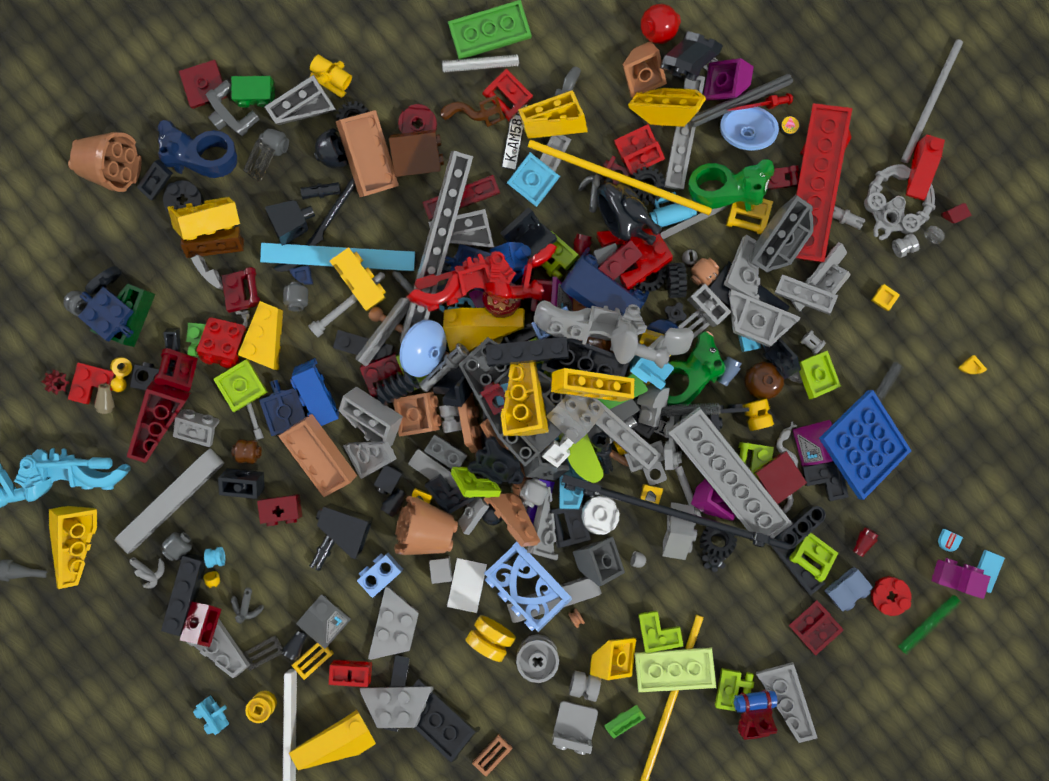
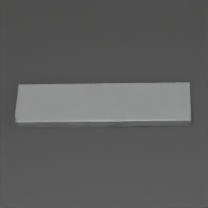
M401 297L356 356L355 359L364 366L370 363L407 313L410 302L406 298Z
M417 449L408 463L411 467L430 480L441 474L452 489L457 486L451 475V470L421 449Z

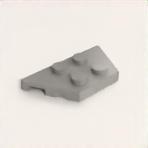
M731 289L729 291L733 333L770 347L800 320L799 316L735 290Z
M386 586L368 657L370 660L410 651L419 611L410 606L404 598L398 596L389 586Z
M433 686L360 688L361 695L377 728L417 727L420 715L426 707L427 699L433 691Z

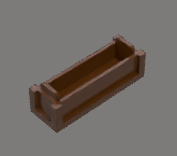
M235 227V229L216 231L210 235L202 234L193 240H183L181 238L180 245L186 258H191L196 255L208 256L244 251V238H241L240 228Z

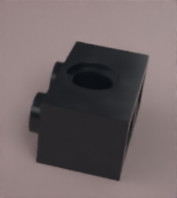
M227 468L218 477L219 495L257 499L265 489L264 472Z

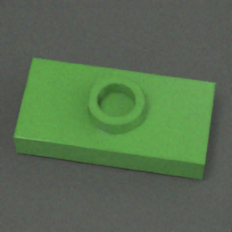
M635 705L628 711L620 713L617 718L604 726L607 732L613 738H616L646 717L640 708Z

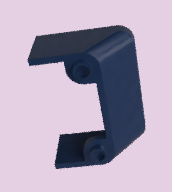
M589 247L586 248L561 284V288L568 295L586 308H591V306L604 308V306H608V309L612 311L618 308L622 316H624L626 308L631 304L637 305L641 309L649 295L647 290L644 293L639 289H630L628 291L599 270L596 257L588 254L590 251Z

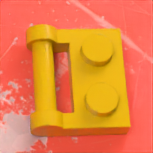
M763 199V202L759 205L751 204V211L747 212L744 202L738 201L733 203L726 226L748 229L761 235L767 227L773 201ZM736 213L760 219V225L736 219Z

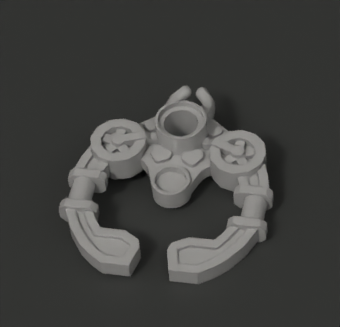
M903 164L893 165L883 171H878L875 174V180L869 184L864 206L868 212L873 213L876 220L873 229L874 236L878 237V229L885 231V234L881 235L879 240L888 238L891 232L901 231L907 235L913 234L925 221L929 220V214L936 208L932 184L926 199L922 203V206H924L923 211H918L916 215L904 214L906 201L902 196H896L886 203L885 196L880 193L883 189L881 183L882 181L886 182L891 176L898 180L909 178L911 169Z

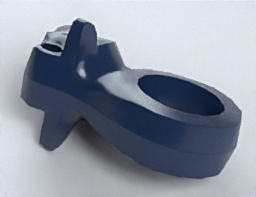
M169 120L160 121L158 124L160 134L158 138V154L160 161L166 167H174L177 173L182 174L185 166L194 172L210 178L223 177L231 173L236 167L237 152L234 142L229 135L213 130L206 131L192 139L189 135L177 129ZM211 147H222L227 150L226 154L218 160L210 161L201 158L202 153Z

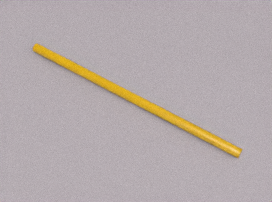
M533 140L529 141L528 147L706 215H710L712 208Z
M696 615L685 649L694 648L704 618L703 616ZM679 690L670 691L640 781L649 780Z

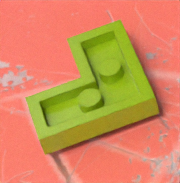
M452 467L451 475L464 497L490 498L500 496L501 489L497 483L489 479H477L474 473L468 471V467Z
M657 610L638 614L645 653L684 647L680 627L661 629Z

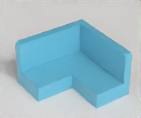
M636 355L629 362L630 372L645 383L651 382L660 390L665 386V379L674 369L670 363L665 364L661 369L655 362Z

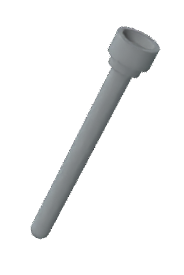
M380 272L372 280L377 285L385 278V274ZM352 294L321 321H313L308 327L317 337L321 336L326 329L325 327L358 299Z

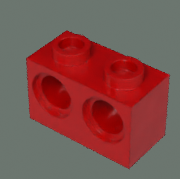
M333 660L329 670V685L368 687L371 682L372 662Z

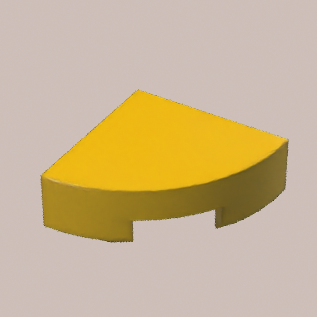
M972 355L958 367L959 370L966 374H979L987 370L975 355Z

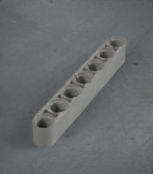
M212 449L207 450L131 522L114 541L127 554L133 552L223 466V460Z

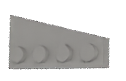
M791 662L756 672L767 691L773 690L776 693L778 700L776 707L798 743L817 739L794 663Z

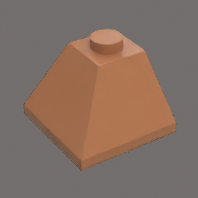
M647 42L634 48L623 63L631 98L638 92L645 93L667 84L664 70L660 68L662 61L660 52L652 42Z

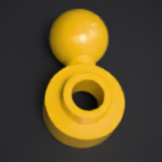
M117 357L111 362V371L116 375V378L111 381L110 385L113 391L122 392L127 387L124 377L132 371V364L124 357ZM123 363L124 367L119 370L117 368L118 364Z

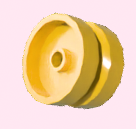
M480 615L475 622L477 630L469 632L466 642L485 657L502 662L507 654L504 647H511L516 636L497 621Z

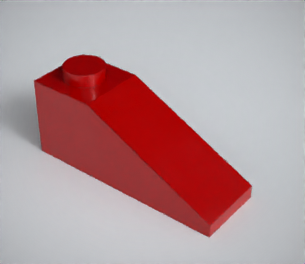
M925 135L917 142L906 196L923 201L926 199L942 157L944 139Z

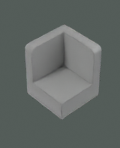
M446 556L443 559L430 560L432 584L451 582L450 556Z

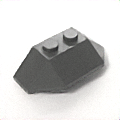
M795 195L780 207L756 241L751 262L766 272L791 265L814 232L813 206Z

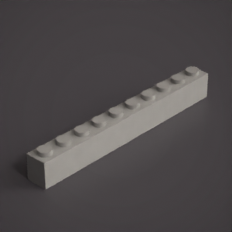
M451 151L416 279L432 274L436 276L441 275L473 156L457 151ZM438 283L421 291L435 294ZM412 302L409 303L399 340L400 343H402L404 336L413 325L422 320L429 319L430 312H428V309H424V307L415 305Z

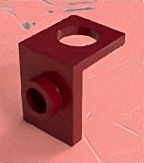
M612 156L610 161H605L604 168L612 171L620 170L623 175L629 176L626 168L614 163L615 156ZM613 179L614 185L620 183L619 181Z
M492 382L483 387L484 391L480 392L482 397H485L492 413L496 415L502 412L504 405L496 408L493 405L494 397H503L504 403L506 397H504L505 392L501 384Z

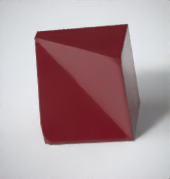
M966 203L941 213V217L951 223H957L972 216Z

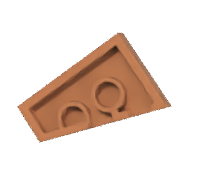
M506 493L500 494L499 497H485L483 499L487 505L491 504L496 510L494 512L495 515L505 521L508 525L507 530L521 547L535 546L540 542L519 495Z

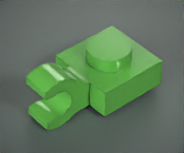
M188 323L186 342H191L188 348V355L198 356L196 350L206 324Z

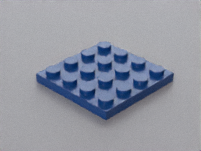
M868 390L819 437L828 454L860 500H864L912 451L873 390Z

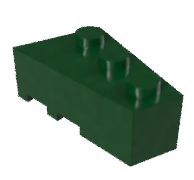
M130 284L124 287L117 297L134 311L126 323V326L133 331V334H130L131 337L127 338L120 331L111 340L122 345L135 347L156 294Z

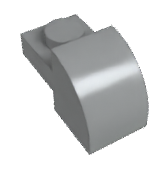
M649 384L647 385L648 391L639 395L637 404L641 405L638 422L652 427H659L661 409L667 406L670 388L663 387L660 390L655 385Z

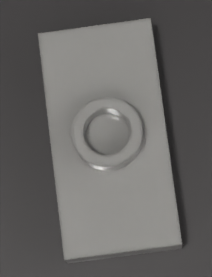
M477 497L472 501L458 520L464 534L469 535L489 508V505L483 500L485 497Z

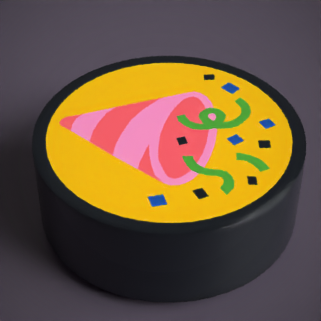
M786 116L779 125L781 133L785 136L794 135L800 128V122L794 116Z

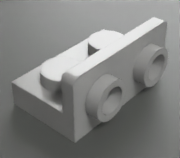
M183 409L175 417L173 437L210 447L213 444L215 427L219 424V419L213 418L211 415L196 413L190 409Z

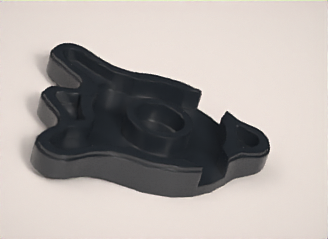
M494 436L487 437L485 441L487 451L482 449L477 451L476 461L469 463L468 471L470 473L482 474L497 484H501V482L521 484L524 474L521 471L520 462L510 450L501 447Z

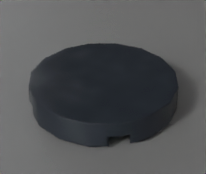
M112 266L93 278L86 285L85 290L90 295L97 294L102 287L106 288V285L110 282L113 284L121 276L122 272L118 266Z

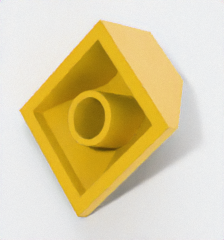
M636 638L608 640L592 655L590 675L605 680L632 677Z

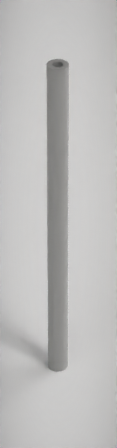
M957 39L950 51L901 158V161L904 163H908L960 51L963 44L962 40Z

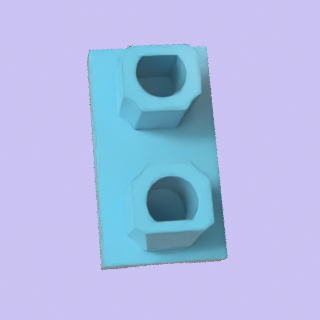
M211 695L196 705L197 708L193 711L196 718L200 719L203 717L207 722L204 725V730L207 734L214 733L216 735L229 725L227 717L223 713L227 708L226 705L219 707Z

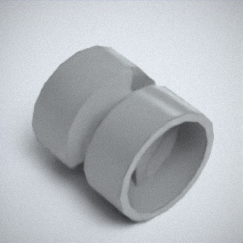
M439 406L440 416L444 418L442 422L443 432L448 433L462 430L458 407Z
M574 670L569 695L578 698L583 695L586 700L596 702L600 691L601 678L593 675L587 677L586 673Z

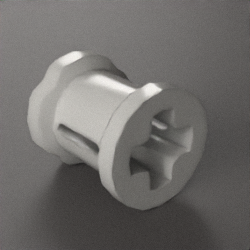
M810 330L802 337L800 343L805 344L812 350V354L815 355L824 347L826 342L824 340L821 341L813 334L814 331Z

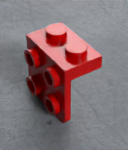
M209 318L196 350L200 360L206 364H220V366L231 369V367L239 364L240 360L237 353L246 330L245 326L225 320Z

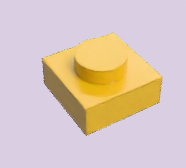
M883 284L871 301L884 310L889 311L900 294Z

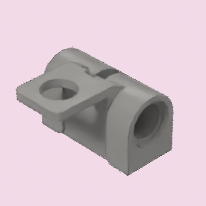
M662 440L650 444L661 456L649 470L645 469L628 453L624 454L631 472L643 468L650 486L667 480L661 461L665 460V446ZM652 469H658L661 472V477L658 480H653L650 477Z

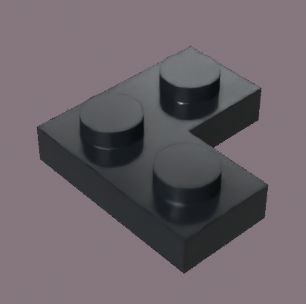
M834 461L801 467L803 477L807 482L805 486L824 483L828 501L849 497L845 478Z
M441 474L427 481L424 485L442 510L449 514L477 498L464 497L459 487L456 486L452 489Z

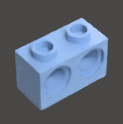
M381 553L373 560L375 564L371 568L367 566L359 573L361 577L357 582L372 598L403 570L389 553L386 555ZM382 563H389L391 570L389 572L384 571L381 567ZM369 575L374 576L376 584H370L367 581V577Z

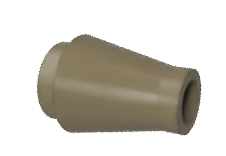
M109 384L98 385L94 405L98 413H111L115 407Z

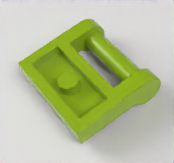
M739 442V457L745 464L748 449L752 450L750 470L753 474L772 460L774 447Z
M810 533L797 545L789 560L793 563H798L814 575L817 581L823 582L838 552ZM804 553L812 560H814L816 563H818L820 566H822L821 569H817L807 560L802 558V554Z

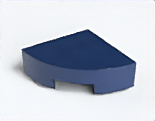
M309 265L290 269L292 276L298 282L305 285H314Z

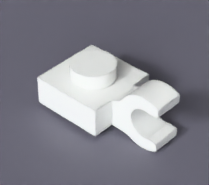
M564 435L560 443L554 440L542 452V457L558 468L570 455L568 448L573 445V442Z

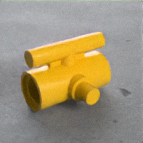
M318 54L311 62L310 71L312 73L310 77L314 75L320 85L341 98L345 96L346 92L344 90L347 89L352 80V75L343 70L344 63L341 61L332 63Z

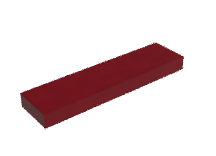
M494 175L465 185L459 209L500 194ZM439 196L422 202L430 221L433 219Z

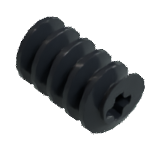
M403 369L404 375L396 372L397 379L393 375L390 376L391 382L383 379L384 386L379 382L376 383V393L381 404L387 406L388 402L392 403L394 399H400L401 395L406 396L408 392H413L414 388L419 389L420 386L417 378L406 373Z

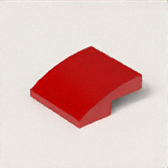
M649 124L613 140L630 175L634 172L636 173L639 168L642 170L643 167L647 168L665 159Z

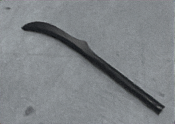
M353 177L305 245L316 246L323 240L327 227L356 186ZM281 264L276 266L274 270L285 272L298 265Z

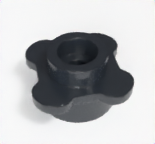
M676 303L675 306H667L665 308L668 320L674 323L679 320L684 321L687 317L683 312L682 303Z

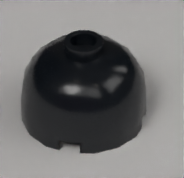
M334 128L325 131L316 139L314 155L317 161L321 162L324 166L338 169L348 165L349 162L341 137H338L336 134L338 131Z

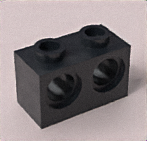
M142 362V365L135 364L130 387L146 390L152 380L154 381L159 369L154 368L152 363ZM168 367L166 375L172 377L173 368ZM145 371H147L149 374V377L146 381H144L143 379V373Z

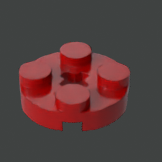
M887 576L875 583L876 585L871 591V601L874 607L881 613L897 616L911 607V591L903 580ZM890 591H892V593L895 594L894 600L892 601L890 599H887V596H889Z

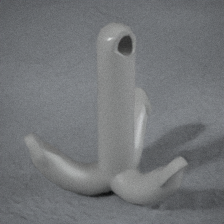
M134 557L129 560L130 564L137 569L135 571L136 576L150 581L144 583L143 588H154L165 569L161 558H159L156 573Z

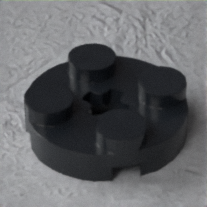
M181 180L167 185L163 195L165 210L169 213L167 208L169 206H174V209L186 208L188 203H192L193 206L202 205L203 195L189 181ZM184 195L188 201L181 205L179 198Z

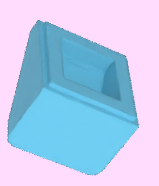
M738 335L742 352L761 348L760 343Z

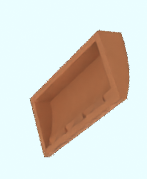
M376 110L336 121L359 197L399 186Z
M313 414L302 419L279 435V438L323 497L348 485L357 476Z

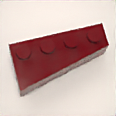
M152 380L144 395L127 453L128 458L144 463L147 462L191 394L190 392L168 385H158Z

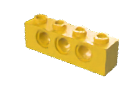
M563 368L552 372L551 392L622 402L634 399V378Z

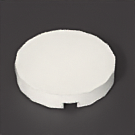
M596 496L589 499L582 509L583 524L587 530L594 534L604 535L615 529L619 522V510L615 502L604 496Z

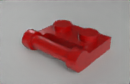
M507 68L482 93L485 98H490L496 95L494 91L498 89L514 105L510 109L498 97L502 112L508 121L519 112L518 109L523 108L533 98V95Z

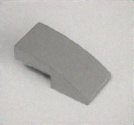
M199 255L192 257L191 259L200 274L210 284L223 290L222 278L219 272L214 269L209 270L204 257Z

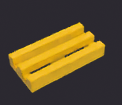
M316 643L291 666L305 680L331 657L334 652L330 651L328 646L324 649ZM319 646L322 648L299 668L298 664ZM324 651L327 653L310 670H308L306 673L303 672V670L306 667H308L315 659H317Z

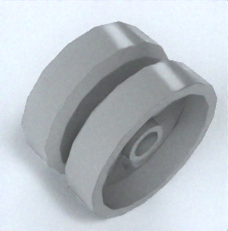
M531 635L520 643L517 649L516 664L523 678L530 682L541 683L552 678L558 670L559 655L557 647L545 635Z

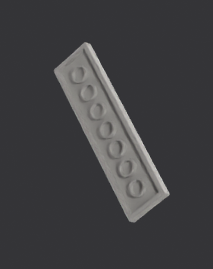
M700 407L668 430V433L748 531L762 533L774 538L792 525L791 520Z

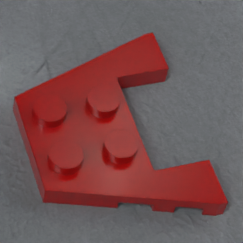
M642 229L645 233L656 237V241L652 245L638 237H631L630 240L636 245L643 256L633 263L636 269L620 274V281L626 290L630 291L638 282L642 283L652 272L656 273L672 261L673 255L660 233L655 235L651 229ZM600 231L596 235L602 248L614 243L616 245H623L627 242L616 238L610 231Z

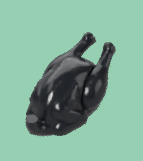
M604 177L601 179L600 186L596 188V199L604 222L611 234L624 241L630 240L631 237H638L652 245L656 241V237L645 233L642 228L646 224L653 234L658 235L662 227L650 218L639 195L624 183L620 182L614 185L611 178Z

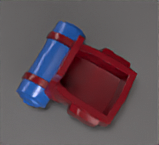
M773 690L735 695L734 707L737 712H741L738 732L744 740L767 737L770 734L777 733L772 717V708L777 706L778 700Z

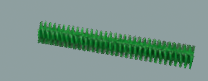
M952 595L949 600L947 599L942 604V607L940 606L935 613L933 612L928 617V620L926 619L916 631L914 630V633L912 632L909 635V638L907 637L902 644L900 643V646L898 645L899 649L903 653H909L908 650L910 648L913 649V645L915 643L918 644V640L921 641L924 635L927 636V632L930 633L932 631V627L936 628V624L938 622L941 623V618L944 620L946 618L945 615L951 613L950 610H955L953 608L955 605L957 607L960 605L958 602L961 603L958 597Z

